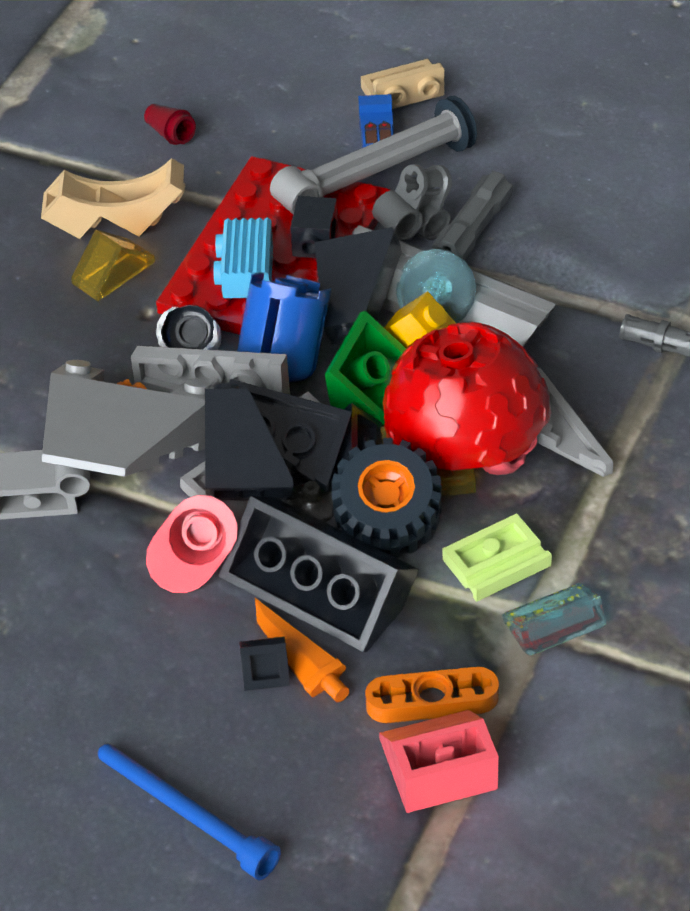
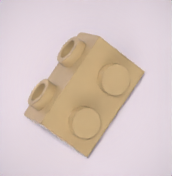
M429 59L361 76V88L365 95L391 94L392 109L444 95V67L441 63L431 64Z

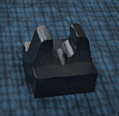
M285 636L239 642L244 691L290 686Z

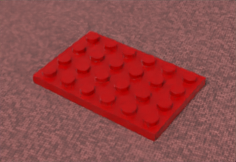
M253 156L250 157L156 301L158 314H163L172 307L199 306L208 311L219 325L220 330L240 335L247 298H223L222 285L214 284V261L222 260V258L216 257V234H223L224 221L227 218L230 220L235 218L238 220L242 218L249 220L251 217L255 220L259 217L263 220L267 217L271 219L273 234L272 281H275L276 278H286V275L318 282L316 258L292 256L290 226L293 214L270 193V184L273 177L281 169L291 165ZM357 181L323 196L324 198H337L338 231L336 238L353 235L352 232L358 225L374 230L378 221L373 217V206L376 200L382 194L390 191V189Z

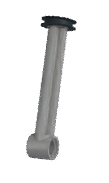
M455 95L448 96L446 99L438 101L434 111L435 117L312 170L305 169L301 171L295 166L284 167L273 177L270 184V193L288 211L294 214L298 196L323 197L445 143L456 152L464 151L476 143L477 126L474 116L468 105L461 98Z

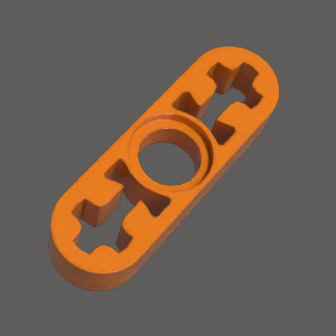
M484 667L381 676L373 679L366 687V711L373 720L380 723L435 719L466 710L475 714H483L491 711L498 703L499 680L493 671ZM481 686V690L484 693L475 694L472 687ZM457 687L459 697L453 698V688ZM428 688H437L444 692L445 696L439 701L428 702L420 697V693ZM406 692H411L412 702H407ZM381 696H390L392 703L384 704Z

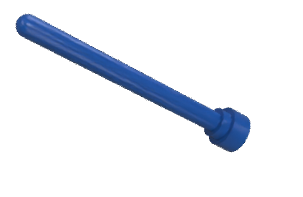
M104 744L99 748L98 757L102 762L235 852L241 869L257 880H263L274 870L281 855L279 846L264 836L256 838L252 835L246 837L114 746Z

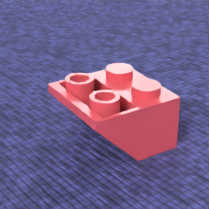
M469 710L379 733L380 742L406 813L498 789V753L484 719Z

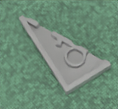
M537 368L541 377L546 381L551 406L549 423L538 434L537 443L603 477L612 474L613 460L542 369Z

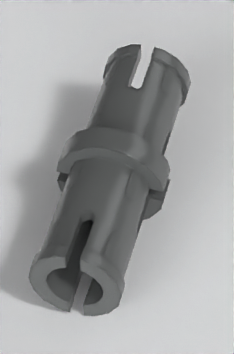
M630 314L625 315L619 333L621 340L653 347V350L658 353H662L665 350L690 357V331L673 327L671 322L664 320L658 323L631 316Z

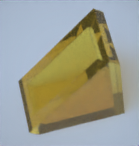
M95 229L71 277L72 284L99 301L153 264L155 256L128 238Z

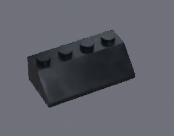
M250 496L238 526L237 540L225 558L218 577L356 649L367 652L403 610L419 569L275 497Z

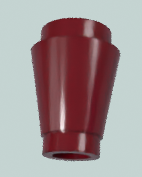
M151 104L145 110V122L170 144H185L193 138L196 131V123L187 110L158 104Z

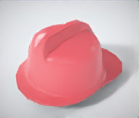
M196 495L183 500L175 507L153 536L147 548L146 565L151 578L159 587L172 593H188L199 589L212 577L237 540L238 524L233 511L225 502L209 495Z

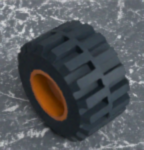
M383 438V444L375 445L373 439L365 442V449L362 451L357 446L350 450V461L342 458L337 465L338 474H334L332 479V502L337 528H341L343 532L383 552H390V555L396 558L400 557V550L406 549L409 554L417 551V541L426 544L431 539V529H437L439 514H441L440 476H437V467L433 460L426 462V452L421 448L416 449L414 452L411 451L410 442L402 440L400 445H394L393 438Z

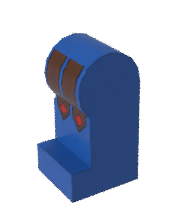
M391 94L358 96L362 148L394 135Z

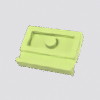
M517 513L442 548L443 561L462 585L472 591L476 602L550 567L552 561V554L541 547V541Z

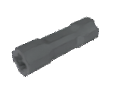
M492 171L490 174L481 177L471 191L470 198L452 223L443 229L433 243V254H451L463 262L467 259L474 249L478 237L493 216L501 211L512 195L513 185L507 181L504 174Z

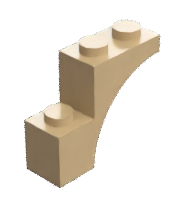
M171 158L165 165L154 172L125 181L92 180L64 170L44 192L41 219L80 239L90 227H97L103 217L140 237L149 226H155L159 222L163 211L171 203H177L185 191V183H183L184 165Z

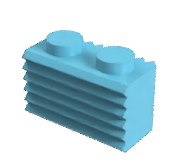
M252 217L249 220L245 218L230 220L227 218L224 221L223 234H216V257L222 258V260L214 261V284L222 285L223 298H247L252 273L265 272L263 280L272 281V222L268 217L264 220L260 217L256 220Z

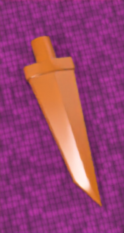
M255 598L257 624L268 638L285 636L288 666L302 683L305 691L311 697L326 691L335 702H341L346 699L349 694V688L339 679L346 670V666L338 658H334Z

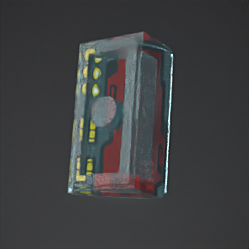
M580 583L502 614L503 621L527 655H534L606 625L600 595Z

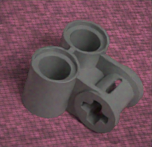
M408 165L401 173L396 190L388 191L376 200L372 210L373 217L385 228L393 227L398 240H409L417 232L428 240L437 239L451 221L450 214L442 207L452 186L449 170L443 165H432L428 169H423L419 165Z

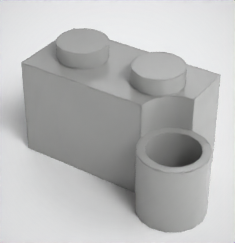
M42 450L0 453V520L78 514V496L85 494L89 490L90 470L42 462Z

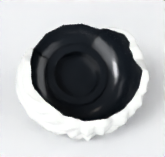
M199 306L172 307L161 315L157 323L156 336L160 347L218 350L221 345L219 325L208 311Z

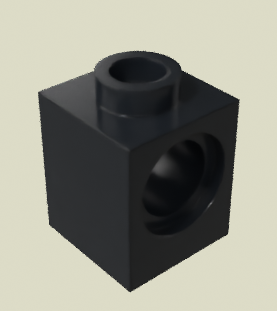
M298 196L290 226L292 256L316 258L315 242L336 238L338 231L337 198Z

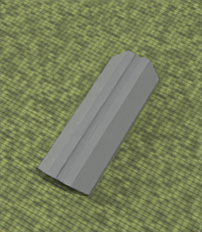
M358 225L352 234L374 230ZM400 240L402 253L382 308L394 313L406 306L403 291L405 279L411 268L422 258L433 254ZM468 268L474 283L473 300L466 314L456 324L477 322L492 326L508 334L524 347L535 330L542 326L558 304Z

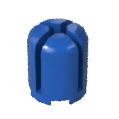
M254 272L251 274L237 352L287 354L289 382L304 380L310 377L317 368L332 289L319 291L320 283L286 275V278H276L275 281L263 280L265 272Z

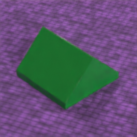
M366 311L360 312L325 372L330 406L345 409L346 406L353 403L382 422V426H384L383 400L385 389L391 380L394 365L406 348Z

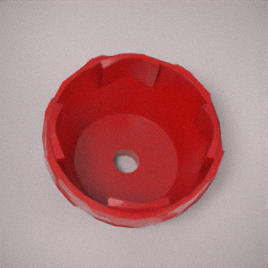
M483 323L451 324L440 330L435 329L422 338L416 339L405 349L394 365L391 373L392 377L385 389L383 400L386 437L393 438L394 445H400L402 440L410 442L411 451L413 452L421 448L426 452V462L433 460L439 469L454 471L481 467L489 468L504 462H511L530 448L532 442L544 426L549 423L551 406L548 387L545 379L541 377L537 369L538 365L533 357L508 334Z

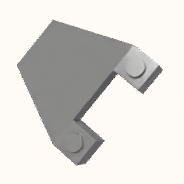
M68 360L65 364L51 372L42 462L125 477L159 465L160 456L169 454V458L177 459L183 457V450L186 447L193 448L195 451L205 449V389L214 388H210V383L202 380H187L171 393L104 382V369L93 368L88 361Z

